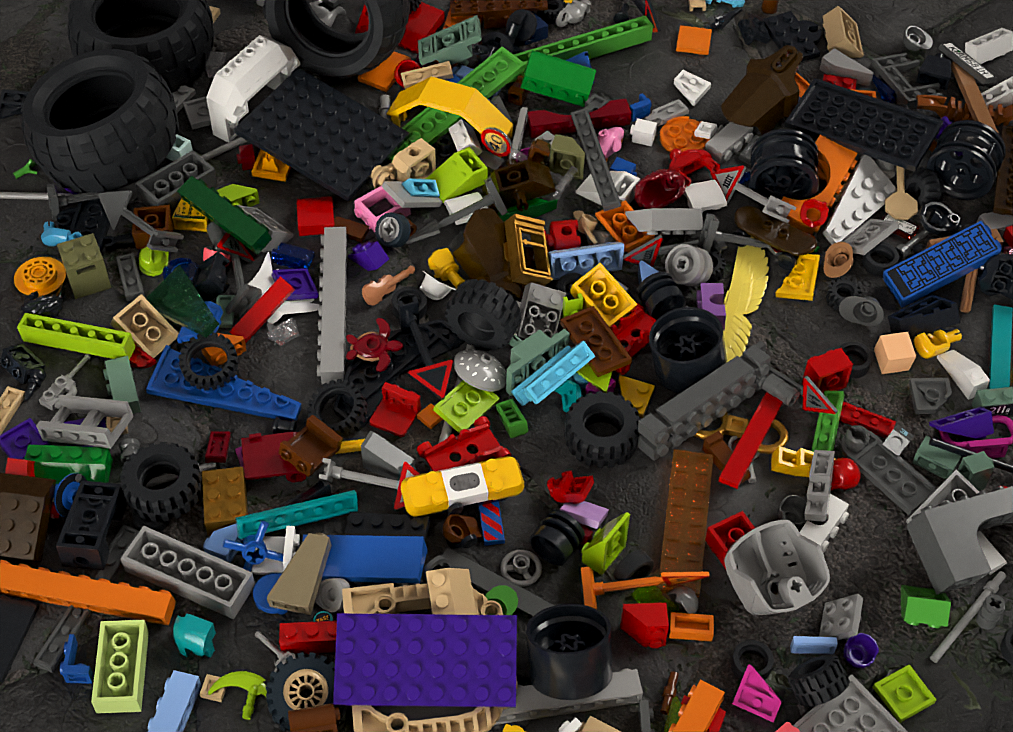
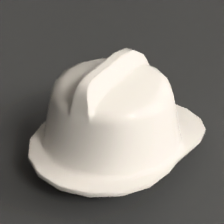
M424 272L426 275L420 290L427 297L433 300H440L452 289L456 290Z

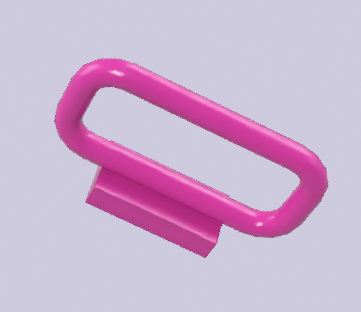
M992 415L993 423H1003L1008 427L1011 437L955 442L950 439L948 432L939 431V434L944 442L976 453L985 451L987 456L991 458L1005 457L1008 445L1013 444V421L1007 416Z

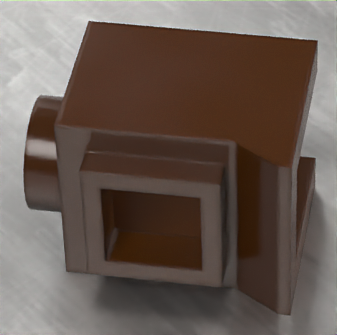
M538 138L536 141H533L528 150V160L544 165L545 155L549 156L550 143Z

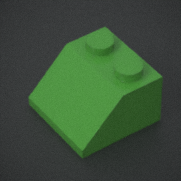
M901 585V616L907 624L917 626L919 623L928 624L932 628L948 627L951 601L946 593L936 595L934 589Z

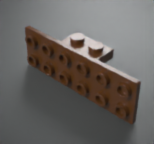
M450 0L452 17L483 15L484 29L506 27L510 15L520 9L529 11L548 10L547 0Z

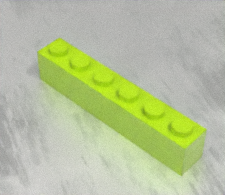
M25 313L17 326L24 342L111 359L128 356L130 360L136 348L132 335L129 332Z

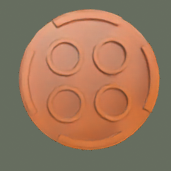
M679 116L668 120L661 128L659 136L662 146L668 152L675 148L680 149L682 152L688 149L705 150V144L710 139L695 136L694 131L701 121L689 119V116Z

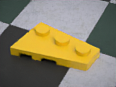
M806 254L799 256L795 267L788 277H785L782 286L775 292L776 298L813 301L820 255Z

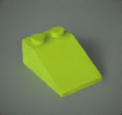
M628 512L609 521L602 529L599 528L595 532L593 540L590 543L587 542L581 550L582 563L603 575L626 547L630 519Z

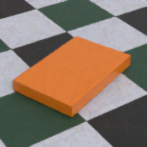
M394 51L379 66L359 75L358 81L387 92L396 81L394 70L398 63L403 60H411V57Z

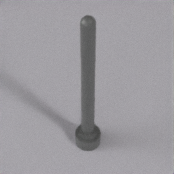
M923 229L906 244L897 245L895 249L899 254V260L907 257L909 250L929 235L930 232Z

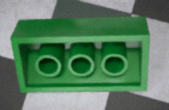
M532 50L522 76L520 88L584 107L592 88L596 69Z
M28 445L24 459L35 461V477L55 479L56 484H59L64 477L72 473L83 475L87 481L108 483L113 463L109 448Z

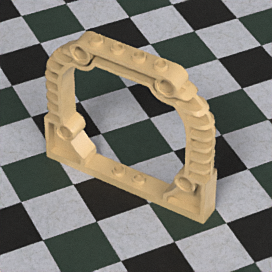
M394 583L342 589L344 613L397 614L405 611L431 609L427 584L418 583L410 586L394 587ZM472 587L477 615H503L502 607L498 602L488 601L483 594ZM516 677V689H518L517 677ZM352 706L354 732H488L500 719L503 709L509 707H477L471 712L457 716L408 721L404 714L397 712L390 716H385L372 706ZM395 726H402V727H403V728L400 729V730H394V729H393V727H395Z

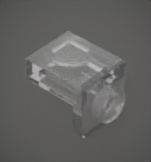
M293 318L286 320L278 326L273 325L271 322L267 324L269 330L267 332L268 337L280 346L299 336L296 321Z

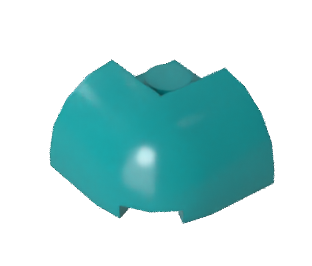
M186 614L185 617L178 615L173 627V636L180 653L188 657L192 650L198 656L205 655L211 658L215 651L212 643L216 634L214 624L194 615Z

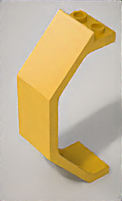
M432 76L399 92L386 114L391 116V121L400 127V122L405 121V118H407V110H411L418 105H424L459 115L480 133L487 129L495 130L501 133L508 142L513 137V123L476 88ZM487 133L485 135L489 142L496 146L498 145L500 148H497V151L494 152H505L507 145L503 138L495 133Z

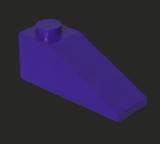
M981 406L929 422V426L939 431L975 439H984L987 435L994 434L992 411Z

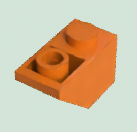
M222 334L225 339L228 338L234 345L237 356L247 351L243 336ZM207 347L201 349L202 354L212 366L222 365L227 361V354L221 348Z

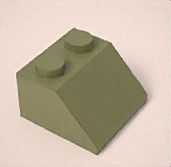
M555 134L550 148L549 169L551 174L583 180L585 152L572 137Z

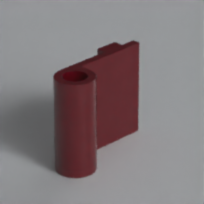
M298 432L261 436V433L249 434L248 438H241L245 480L286 475L287 480L293 483L305 480L307 475L299 472L293 464L284 460L278 454L280 443L283 440L288 442Z

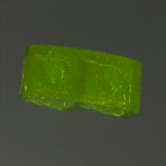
M655 586L637 588L632 593V597L638 603H666L668 621L671 612L677 613L679 611V606L662 596L661 590Z

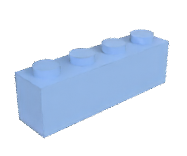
M173 670L171 677H168L165 682L163 697H160L157 701L155 716L149 720L148 732L184 731L202 687L199 676Z

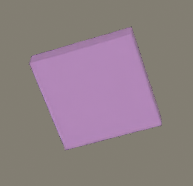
M583 501L578 504H573L572 502L565 503L560 508V511L569 514L578 523L597 529L606 518L609 509Z

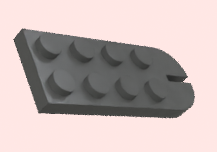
M851 426L850 430L847 429L846 435L841 441V454L844 458L852 459L866 478L910 516L937 488L903 458L883 446V441L873 432L863 426Z

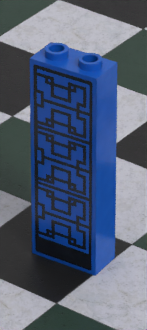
M979 221L883 271V280L901 308L971 271L984 266L990 257L1001 253L1002 247L1000 242L992 237L990 228L984 225L982 221Z

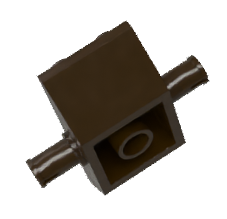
M511 159L512 164L507 160L506 167L494 170L490 176L505 207L517 204L519 211H523L522 206H524L525 210L528 209V200L556 192L549 167L528 159L518 163L515 159ZM484 185L482 191L483 195L486 196L489 193L486 185ZM494 204L488 206V208L498 211Z

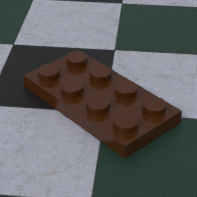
M594 306L560 319V325L570 333L569 337L575 346L584 341L595 355L588 364L597 377L632 363L631 356Z

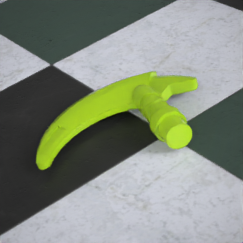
M236 671L219 678L211 686L208 694L211 695L215 691L229 686L241 687L247 690L248 695L246 704L243 706L242 718L250 720L254 712L253 705L255 704L256 696L262 694L266 697L267 689L264 684L266 680L255 673Z

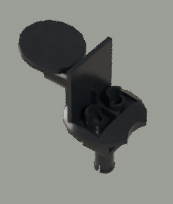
M517 10L508 18L504 33L495 31L483 36L482 40L473 46L476 48H472V52L477 55L479 65L501 47H504L512 54L524 52V50L515 45V41L524 42L534 35L537 28L535 15L529 10Z
M1005 252L998 253L990 257L984 266L978 269L979 288L986 295L994 296L1001 293L1013 300V256Z

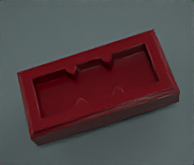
M229 431L210 432L205 455L206 463H226L231 439Z

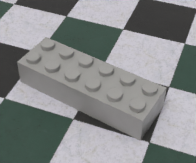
M146 526L142 527L121 557L126 572L232 619L236 617L255 586L252 572Z

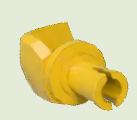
M448 248L435 250L428 258L429 269L434 271L435 278H441L443 281L449 280L456 289L462 282H465L457 273L459 266L455 263L454 256Z
M958 329L948 333L943 330H937L933 335L921 333L914 338L913 342L919 355L929 359L949 350L950 343L961 340L962 335L961 333L955 335L960 332Z

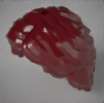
M658 169L641 178L638 184H636L634 199L642 209L665 208L684 194L685 178L675 170Z

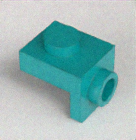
M569 379L554 390L561 394L563 411L566 413L569 411L572 403H576V400L582 396L580 385Z

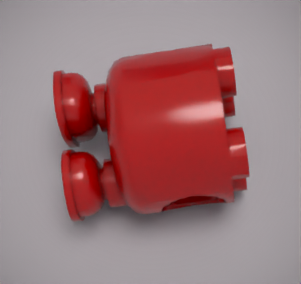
M577 219L552 221L549 224L547 235L544 229L548 252L581 246L580 236H577Z

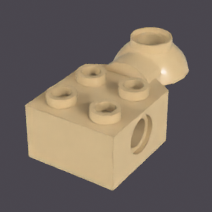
M422 138L411 143L394 156L392 163L387 166L378 165L372 170L371 178L374 188L382 186L384 181H394L395 179L397 181H406L409 178L426 179L436 170L435 148Z

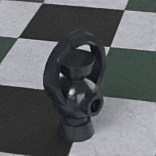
M930 202L922 206L918 215L922 226L928 232L935 235H953L972 226L966 223L961 224L960 217L952 213L946 205L939 202ZM928 208H934L927 221L925 217Z

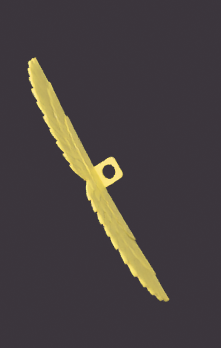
M738 246L731 285L723 303L726 311L725 331H723L727 362L736 356L741 357L746 350L752 326L743 315L757 311L758 305L762 302L761 298L765 294L764 291L768 282L766 274L768 273L769 266H767L768 257H765V249L761 250L760 247Z

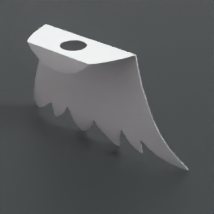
M269 252L259 272L248 283V285L262 290L261 297L275 283L271 275L272 265ZM315 299L285 300L267 321L273 324L284 314L319 310V304L311 303Z

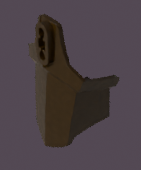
M786 45L765 59H750L746 68V75L721 105L726 119L729 122L745 127L756 126L763 135L770 132L783 117H789L799 100L800 91L794 77L803 59V54L795 47Z
M491 208L475 210L466 224L463 233L464 242L452 254L468 274L470 280L477 279L479 281L483 279L488 283L493 282L496 286L504 288L505 291L513 293L522 300L524 288L527 284L512 281L510 262L505 259L503 244L507 242L505 223ZM523 247L526 268L536 270L534 249Z

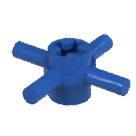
M261 521L256 535L247 536L243 543L224 539V548L242 552V556L246 560L243 569L251 572L253 565L260 564L265 558L283 562L284 554L267 550L266 544L263 541L269 523Z

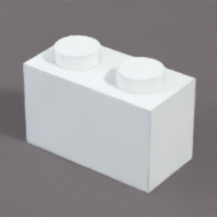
M460 119L449 128L457 151L470 147L477 156L483 152L474 129L463 119Z

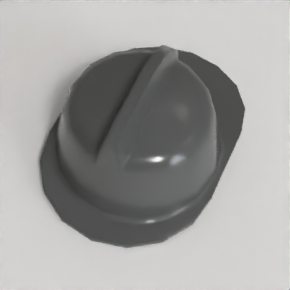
M849 296L843 299L839 305L841 316L850 322L873 327L879 325L884 318V311L880 303L873 297Z

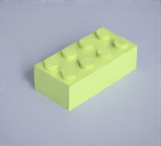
M145 620L101 621L91 701L96 713L141 712L149 636Z

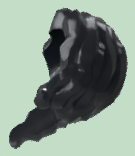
M61 284L56 295L53 294L51 297L39 296L38 291L32 292L24 299L21 310L34 315L50 318L57 317L62 309L61 305L66 286Z

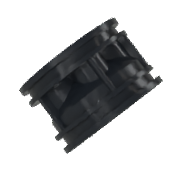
M973 120L956 121L942 131L936 148L927 162L926 169L936 172L944 182L943 187H945L943 194L958 200H975L986 195L992 188L997 171L1000 169L1006 155L1005 143L993 128L984 123ZM954 151L962 152L963 154L957 156ZM973 158H977L980 162L975 163Z

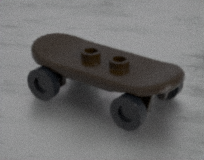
M744 206L735 212L734 220L739 229L735 230L732 234L750 238L752 236L773 248L783 251L778 257V264L785 270H792L799 256L809 254L817 247V240L813 235L774 218L758 208ZM734 243V244H736V245L739 246V247H745V246H746V245Z

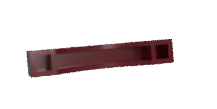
M627 99L611 100L603 107L589 113L595 130L630 125L631 110ZM546 110L527 112V126L531 138H537L546 131L553 135L576 132L571 115H561Z

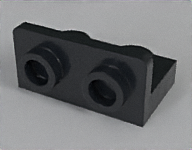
M24 344L7 347L2 351L1 366L21 385L26 384L27 377L33 369L37 367L45 368V364Z

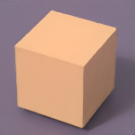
M908 332L881 335L874 348L882 374L909 371L916 358Z

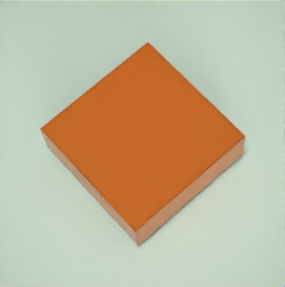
M431 403L417 414V419L429 429H432L443 420L433 411L435 406Z

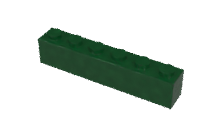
M191 176L177 190L185 202L257 255L272 240L268 233L270 230L261 223L259 225L256 223L257 220L250 214L248 216L245 215L238 205L234 207L227 197L219 196L218 191L213 187L208 188L202 179L199 178L197 180Z

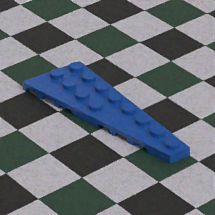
M168 345L165 346L146 388L147 394L272 419L280 417L281 420L292 421L294 419L297 422L302 408L301 403L283 395H276L265 387L260 388L253 385V382L249 380L244 381L238 378L237 375L234 378L230 377L231 381L229 383L224 382L223 387L217 385L216 390H213L211 387H209V391L204 390L203 387L201 390L197 389L196 386L193 387L186 381L179 366V355H181V352L171 349V346ZM192 358L190 362L192 371L197 375L209 376L222 370V368L215 365L211 366L203 363L199 358Z

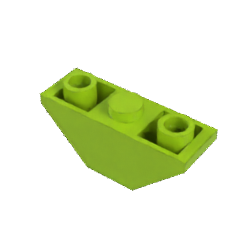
M231 184L217 190L220 194L219 196L227 197L234 207L235 205L252 207L260 203L258 191L255 188Z

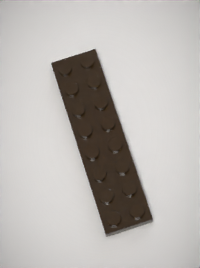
M1003 125L1001 138L1005 143L1006 155L1000 169L997 171L993 213L1013 215V126Z

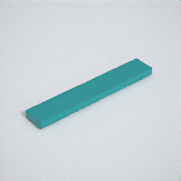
M994 304L992 308L990 382L988 389L1010 387L1012 307Z
M352 490L237 517L239 539H244L249 535H256L261 521L269 523L266 533L285 529L286 526H298L350 512H357V492Z

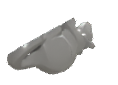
M573 0L572 4L568 3L556 18L557 26L564 27L567 23L575 24L582 21L585 12L590 13V0Z

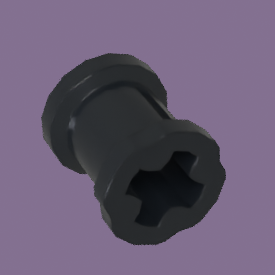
M442 135L437 139V144L439 145L438 155L441 158H449L453 154V149L451 148L453 140L450 136Z
M276 417L273 434L296 432V420H281L280 417Z

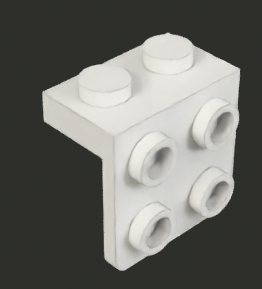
M286 526L285 537L264 536L263 541L266 544L267 550L283 553V562L265 558L260 564L253 565V574L283 573L295 555L296 547L300 545V534H296L295 526Z

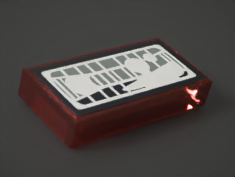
M888 213L881 219L898 222L899 228L893 233L907 240H911L920 227L907 220L894 219Z

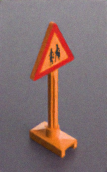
M581 567L584 605L597 609L596 595H604L605 592L651 587L662 583L672 587L709 577V572H662L661 577L655 576L610 583H595L593 570L590 567Z

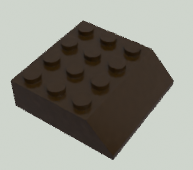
M0 473V557L42 562L56 485L55 479Z

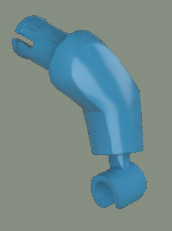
M48 221L44 223V232L41 234L42 242L50 247L82 237L79 232L71 234L69 230L55 228L54 222L51 221L50 226H48Z

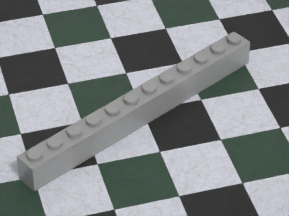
M627 668L614 672L610 683L605 689L593 696L578 700L555 699L540 693L533 685H518V689H516V708L509 707L503 709L502 715L495 725L639 703V700H642L643 691L638 670ZM380 706L375 708V710L385 716H390L396 712L402 713L407 717L408 721L457 716L471 712L477 707ZM402 726L393 727L394 730H400L403 728Z

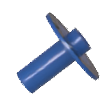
M78 473L69 474L59 484L55 485L54 504L61 516L67 518L81 480L87 481L83 475Z

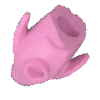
M621 127L604 129L598 133L597 138L606 162L610 155L621 149L624 137V130Z

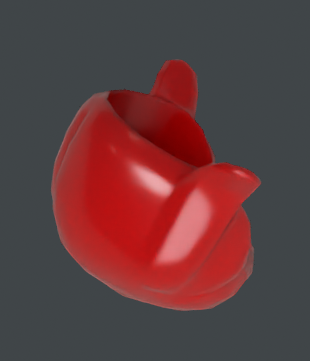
M838 457L834 460L831 491L838 488L851 489L860 482V469L852 459Z

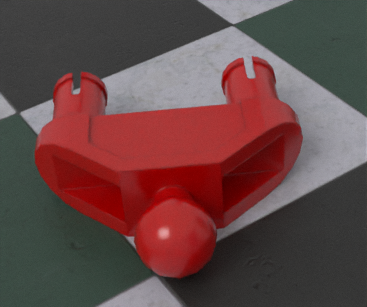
M675 148L669 154L672 160L669 170H675L682 174L687 186L691 184L692 180L686 175L702 167H706L712 173L718 172L720 169V164L715 162L711 154L705 150L688 149L682 152L680 149Z

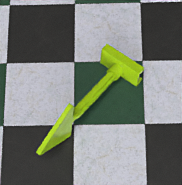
M581 293L577 294V299L568 300L567 296L563 297L562 318L583 310V296ZM588 363L576 372L600 391L607 393L612 372L597 377Z

